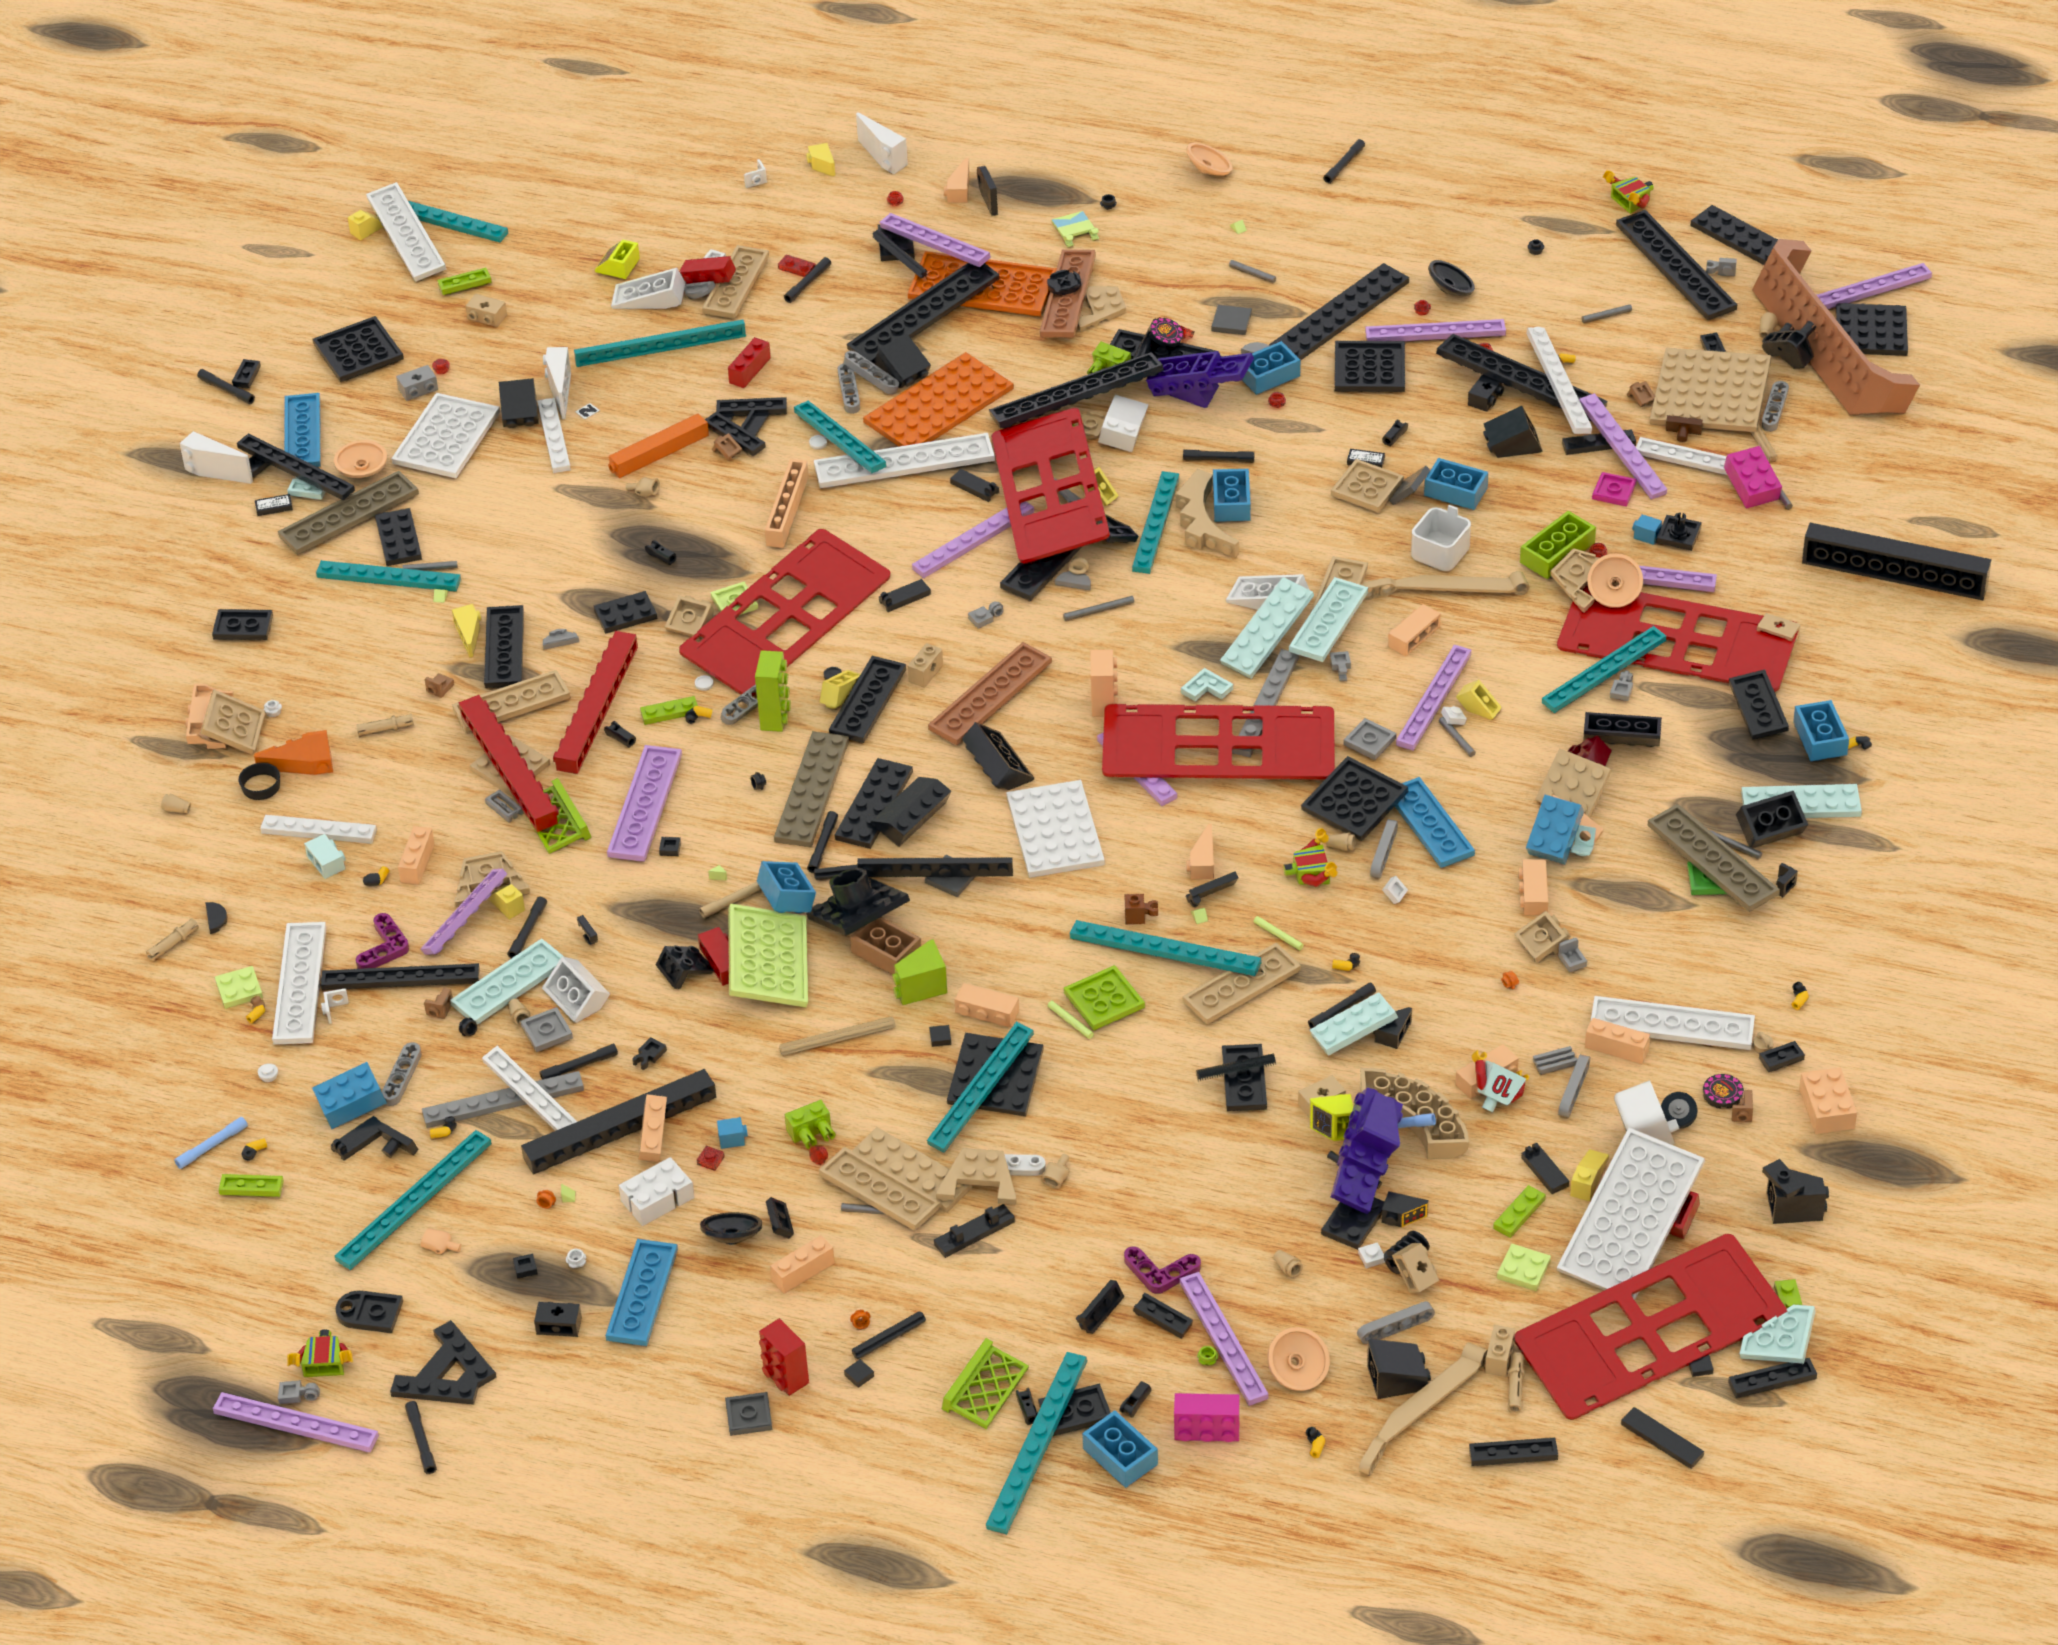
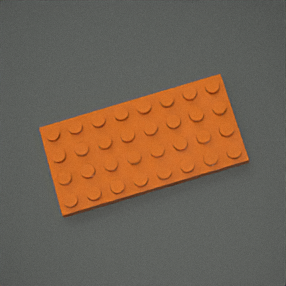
M925 251L920 265L927 270V276L920 278L915 274L908 291V299H915L968 262L945 253ZM989 259L985 264L996 271L1000 279L960 305L1041 317L1050 294L1047 279L1050 278L1052 273L1056 272L1057 268Z
M965 352L864 416L863 423L898 447L932 442L1013 390L1014 383Z

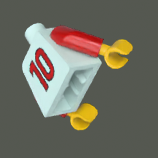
M1476 1050L1472 1054V1060L1475 1062L1478 1092L1487 1096L1482 1108L1493 1112L1498 1102L1508 1106L1523 1096L1525 1081L1529 1079L1528 1074L1522 1076V1070L1514 1073L1487 1060L1485 1062L1486 1052L1479 1056L1478 1050Z

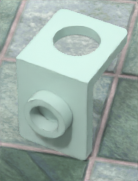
M1579 825L1571 853H1576L1579 856H1589L1594 847L1596 828ZM1588 831L1591 835L1590 840L1583 841L1580 838V833Z

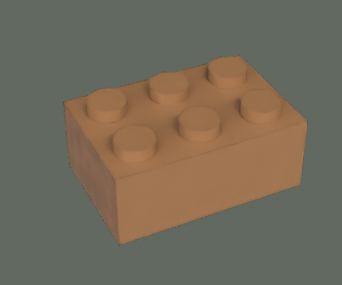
M883 917L856 930L850 936L851 953L890 974H895V964L921 947L920 937Z

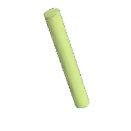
M1259 916L1255 917L1253 921L1255 924L1297 950H1302L1303 943Z
M1054 1001L1048 1003V1008L1088 1039L1093 1037L1094 1033L1058 1004Z

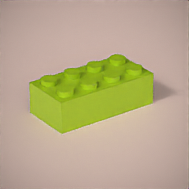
M1567 511L1521 546L1520 563L1544 578L1549 579L1552 577L1551 570L1573 548L1585 551L1595 544L1596 527L1574 513Z
M762 650L760 652L755 682L761 731L783 732L784 724L788 723L787 711L791 709V700H788L790 688L786 686L788 684V673H785L787 670V660H784L783 652Z

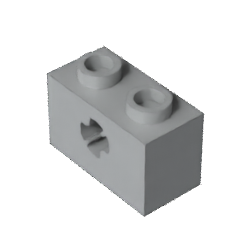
M429 365L396 376L398 390L406 401L438 390L436 375Z

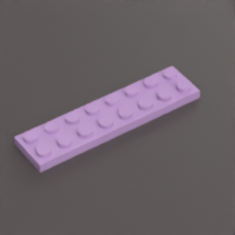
M644 746L607 850L608 857L645 862L682 756V749Z

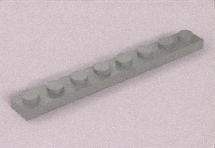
M1281 649L1254 705L1276 706L1299 659L1298 654ZM1246 719L1239 736H1261L1262 720ZM1233 749L1232 753L1251 757L1254 749Z
M579 1071L535 1081L552 1098L584 1091ZM506 1088L422 1108L426 1128L445 1124V1118L453 1116L455 1121H460L526 1105L527 1103L511 1088Z

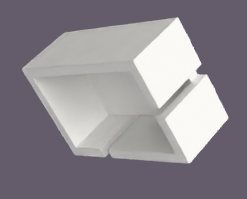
M671 1157L618 1185L621 1202L632 1212V1215L642 1226L675 1209L673 1191H675L678 1206L694 1198L693 1182Z

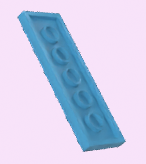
M320 393L285 396L284 451L316 467H321Z
M1417 777L1402 783L1408 786L1409 792L1399 801L1395 808L1439 867L1443 868L1475 856V849L1422 779Z
M637 1239L605 1335L606 1341L641 1346L648 1345L678 1251L677 1244Z

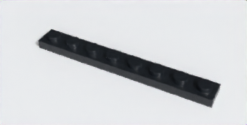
M249 433L237 442L238 449L341 500H345L355 491L354 485Z
M1013 857L858 858L857 861L858 868L865 869L868 877L1013 876Z
M479 963L322 970L321 989L338 990L470 984L479 981L480 966Z

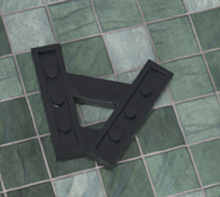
M787 397L717 400L716 412L705 420L708 422L709 429L722 437L729 433L742 450L754 456L766 448L765 442L756 437L757 433L769 415L787 414ZM734 416H747L741 427L732 422Z
M450 1320L433 1330L434 1336L442 1346L416 1377L395 1375L390 1390L391 1397L474 1405L479 1387L497 1378L496 1372ZM455 1362L465 1371L457 1381L442 1379Z

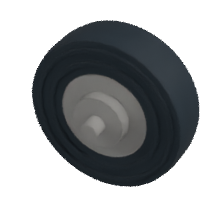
M1673 1092L1667 1095L1661 1104L1666 1121L1676 1119L1680 1129L1690 1126L1697 1117V1104L1685 1092Z

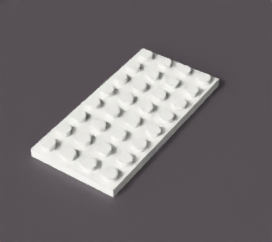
M1628 1128L1557 1266V1271L1599 1289L1606 1290L1651 1269L1705 1163V1158ZM1639 1292L1632 1295L1634 1300L1636 1299Z

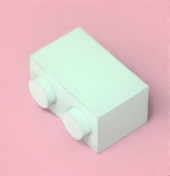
M325 834L304 843L308 859L325 879L345 870L344 861L346 859L341 850L338 851L332 839L329 840Z

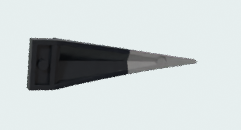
M1069 489L1059 491L1068 503L1081 499ZM1106 515L1110 536L1105 541L1109 543L1137 541L1139 536L1130 526ZM1102 520L1097 521L1096 524H1101Z

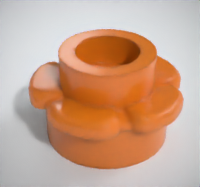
M1513 971L1503 973L1501 978L1503 985L1506 988L1515 989V986L1519 984L1516 974Z
M542 1190L537 1193L536 1201L540 1207L549 1209L555 1204L556 1197L552 1191Z
M860 1309L851 1315L850 1321L855 1328L865 1329L870 1324L871 1316L868 1311Z

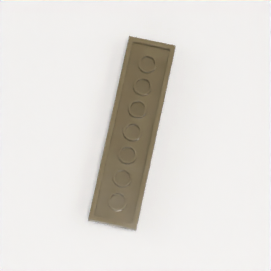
M397 471L349 495L345 500H339L279 530L278 535L299 555L374 517L375 514H380L418 495L419 491L400 471Z
M812 731L775 832L774 842L812 847L849 744L848 736Z
M1679 804L1648 820V827L1747 911L1750 912L1779 895L1780 889Z

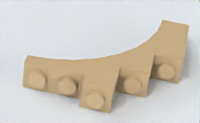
M1197 469L1176 493V507L1182 509L1180 512V526L1187 528L1185 530V544L1199 550L1205 546L1236 558L1239 555V540L1217 528L1205 511V501L1213 489V474Z

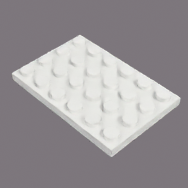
M436 393L391 458L392 464L457 478L499 415L500 407Z
M1081 780L1006 792L1029 878L1105 865Z

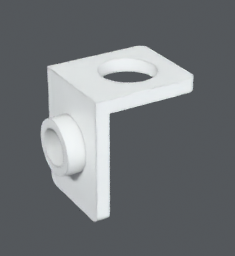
M760 159L757 160L758 170L744 174L746 188L767 183L766 169Z
M346 989L323 992L325 1002L321 1003L323 1015L327 1014L329 1024H332L329 1007L349 1003ZM335 995L343 996V998L339 1001H335L332 999V997Z

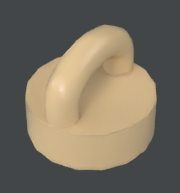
M1075 557L1070 563L1069 571L1078 575L1085 574L1089 564L1084 558Z
M1758 1032L1753 1040L1754 1050L1762 1053L1773 1049V1039L1763 1032Z

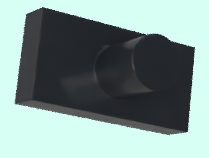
M383 1122L378 1127L382 1137L388 1140V1143L382 1149L386 1156L391 1158L399 1147L412 1155H415L419 1150L412 1139Z

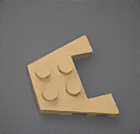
M1088 286L1085 298L1092 315L1080 317L1078 328L1080 332H1083L1091 325L1095 327L1105 319L1109 321L1126 313V306L1118 286Z
M1573 548L1551 570V576L1578 608L1585 613L1594 603V597L1582 590L1588 585L1587 578L1591 566L1599 558L1595 554Z
M502 851L464 858L460 882L457 887V896L454 900L455 907H459L471 894L470 890L475 889L493 869L503 868L507 873L503 878V883L509 882L522 894L530 893V888L523 881L522 876L515 871L512 863Z
M962 1148L936 1191V1199L955 1201L957 1184L999 1187L998 1204L1016 1205V1195L1004 1151Z

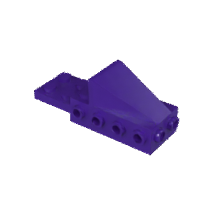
M1219 351L1158 358L1163 365L1164 371L1159 372L1156 376H1148L1146 381L1153 396L1169 395L1207 408L1219 387L1218 383L1243 380L1254 357L1252 353L1221 356Z
M1368 1087L1356 1095L1354 1108L1349 1116V1125L1344 1134L1345 1139L1339 1151L1340 1156L1337 1163L1339 1169L1331 1198L1365 1214L1370 1212L1379 1178L1381 1175H1385L1388 1169L1387 1160L1400 1146L1398 1123L1403 1116L1401 1112L1402 1103Z

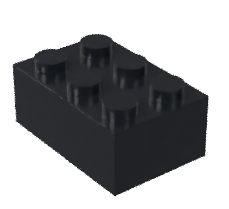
M1794 790L1743 805L1736 813L1746 841L1751 848L1801 834L1808 826Z

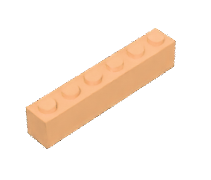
M789 460L765 528L766 546L784 548L809 478L808 463L805 460Z

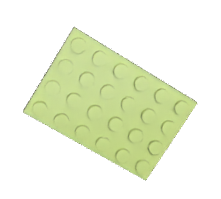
M730 904L728 908L729 995L807 1007L806 916Z

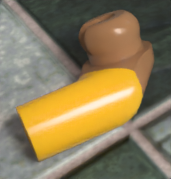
M1560 353L1558 355L1562 365L1565 362L1574 363L1576 360V356L1572 354Z
M254 996L251 999L253 1010L246 1015L247 1021L251 1024L265 1013L264 1000H261L260 996Z

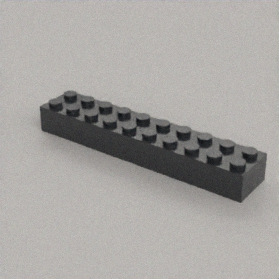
M1811 522L1805 534L1802 564L1982 601L1988 587L1992 561L1989 558Z

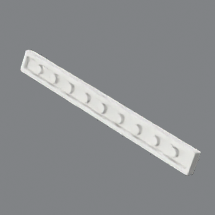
M1527 328L1526 334L1573 433L1591 434L1592 426L1545 328Z

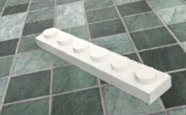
M555 398L538 400L539 413L553 473L570 471V463Z
M1640 437L1636 448L1642 456L1727 475L1724 469L1727 456Z
M265 815L260 828L262 834L316 838L325 834L329 840L368 844L373 843L377 831L376 825L274 815Z
M498 1046L482 1057V1061L555 1131L577 1122Z

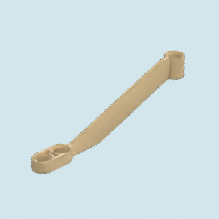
M1521 571L1511 573L1508 578L1420 575L1397 580L1382 578L1362 584V586L1368 587V589L1373 588L1364 598L1366 600L1389 596L1397 589L1488 593L1514 592L1516 595H1524L1530 589L1525 575ZM1385 585H1391L1387 589H1382Z
M1468 1342L1463 1349L1461 1358L1395 1409L1379 1435L1373 1439L1359 1465V1472L1370 1476L1383 1456L1387 1443L1477 1373L1486 1362L1488 1350Z

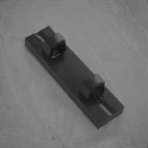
M1005 1204L994 1209L991 1206L985 1209V1213L959 1227L957 1224L950 1227L949 1232L934 1239V1245L946 1258L1014 1223L1015 1216L1008 1210Z

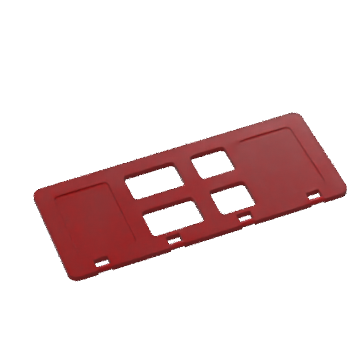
M1078 408L1067 409L1001 429L991 435L1020 563H1029L1102 541L1110 536ZM1069 454H1076L1080 472L1073 476L1054 480L1050 461ZM1086 455V458L1080 459V456ZM1038 465L1042 484L1017 492L1013 472ZM1083 485L1085 498L1063 505L1060 504L1058 498L1059 491ZM1094 487V490L1088 492L1089 488ZM1042 496L1045 497L1047 503L1046 510L1022 516L1020 509L1022 502ZM1102 520L1101 524H1096L1097 521Z
M818 529L805 542L797 546L771 568L766 575H763L739 595L734 602L726 606L700 628L694 636L680 645L679 653L742 695L756 684L755 674L761 650L783 652L784 660H787L788 667L888 581L891 574L890 570L826 529ZM809 543H812L813 546L810 549H808L806 546ZM776 574L777 577L773 580L769 578L771 575ZM787 575L806 586L790 600L771 589ZM817 595H821L837 606L823 619H818L802 609ZM760 598L779 609L756 630H752L736 620L741 613ZM736 605H739L740 608L737 611L733 610ZM790 618L795 619L810 629L787 650L779 648L766 639ZM699 636L704 638L699 643L695 641ZM753 692L751 694L752 697H754L757 694V692Z
M1587 585L1582 591L1592 596ZM1640 592L1639 596L1631 604L1620 608L1606 607L1594 599V603L1585 613L1572 601L1557 641V648L1565 652L1580 653L1603 659L1631 641L1634 635L1642 634L1654 626L1666 635V640L1675 642L1671 656L1664 657L1647 653L1641 657L1645 659L1644 661L1636 660L1631 664L1688 676H1698L1703 679L1729 683V678L1765 669L1773 690L1776 692L1780 689L1799 630L1792 641L1764 631H1757V626L1764 617L1763 615ZM1646 606L1685 613L1684 620L1679 629L1640 622V618ZM1707 617L1726 621L1727 624L1723 635L1716 637L1694 632L1698 618ZM1779 623V625H1776V627L1779 628L1783 624ZM1696 645L1716 649L1717 653L1713 664L1705 665L1685 661L1684 658L1688 646ZM1578 647H1587L1588 650L1579 649ZM1691 668L1699 669L1701 672L1692 671Z
M1109 704L1104 709L1102 773L1106 777L1326 779L1335 770L1334 709L1330 706ZM1126 710H1137V712H1126ZM1185 710H1196V713L1184 712ZM1243 711H1254V713H1243ZM1301 711L1313 712V714H1301ZM1218 719L1219 734L1216 736L1176 735V720ZM1234 719H1260L1263 722L1262 735L1234 736L1232 734V721ZM1216 748L1219 750L1218 764L1176 765L1175 749ZM1261 749L1262 765L1234 766L1232 765V750Z
M1724 1234L1517 1331L1514 1336V1342L1567 1419L1574 1420L1598 1407H1602L1634 1392L1652 1381L1659 1380L1702 1357L1743 1340L1746 1334L1750 1332L1753 1334L1762 1328V1324L1757 1326L1754 1322L1755 1320L1763 1317L1767 1322L1775 1316L1778 1318L1787 1312V1308L1736 1237L1732 1234ZM1671 1278L1686 1299L1651 1316L1644 1315L1632 1295L1660 1281ZM1616 1303L1625 1313L1631 1325L1609 1336H1604L1590 1315ZM1690 1314H1697L1711 1335L1676 1352H1671L1656 1331ZM1642 1339L1656 1358V1361L1634 1372H1629L1615 1353V1350L1635 1340ZM1708 1344L1710 1348L1700 1352L1698 1347ZM1651 1370L1654 1375L1644 1379L1642 1374ZM1594 1397L1597 1402L1588 1406L1585 1401Z

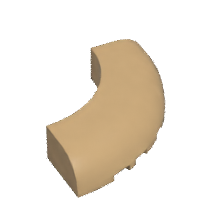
M1360 1068L1361 1092L1368 1087L1377 1090L1387 1097L1396 1099L1397 1102L1403 1104L1401 1110L1403 1113L1402 1118L1434 1113L1436 1117L1435 1125L1407 1127L1422 1142L1427 1153V1159L1456 1158L1468 1150L1469 1138L1466 1126L1461 1121L1459 1112L1453 1109L1449 1104V1100L1444 1095L1430 1089L1429 1085L1418 1079H1409L1402 1073L1396 1075L1387 1073L1384 1069Z

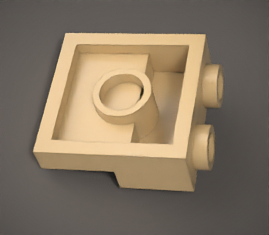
M678 595L665 628L668 631L692 637L711 620L715 610L712 604L706 600L698 601L691 596L683 597Z
M1547 911L1514 933L1536 962H1539L1551 952L1555 955L1558 954L1559 944L1569 940L1571 937L1565 928L1561 929L1559 927L1560 922L1555 915L1550 916Z

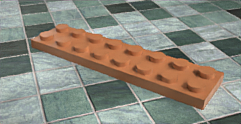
M1062 249L1056 272L1060 270H1069L1072 273L1073 271L1077 272L1081 278V286L1076 292L1067 295H1057L1050 292L1040 328V337H1075L1096 257L1095 250Z
M1022 642L928 724V730L955 745H959L963 741L964 735L975 722L979 724L984 723L1052 663V657Z

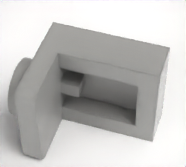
M1577 938L1565 940L1559 944L1558 957L1569 972L1587 967V960L1578 948L1579 941Z

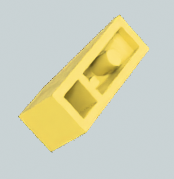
M473 604L452 609L454 625L469 658L474 655L480 631L479 621L482 620L479 610H475Z
M845 670L823 681L819 703L825 704L826 707L831 709L844 704L861 674Z
M1591 1149L1588 1150L1572 1177L1570 1196L1591 1201L1608 1161L1609 1154Z

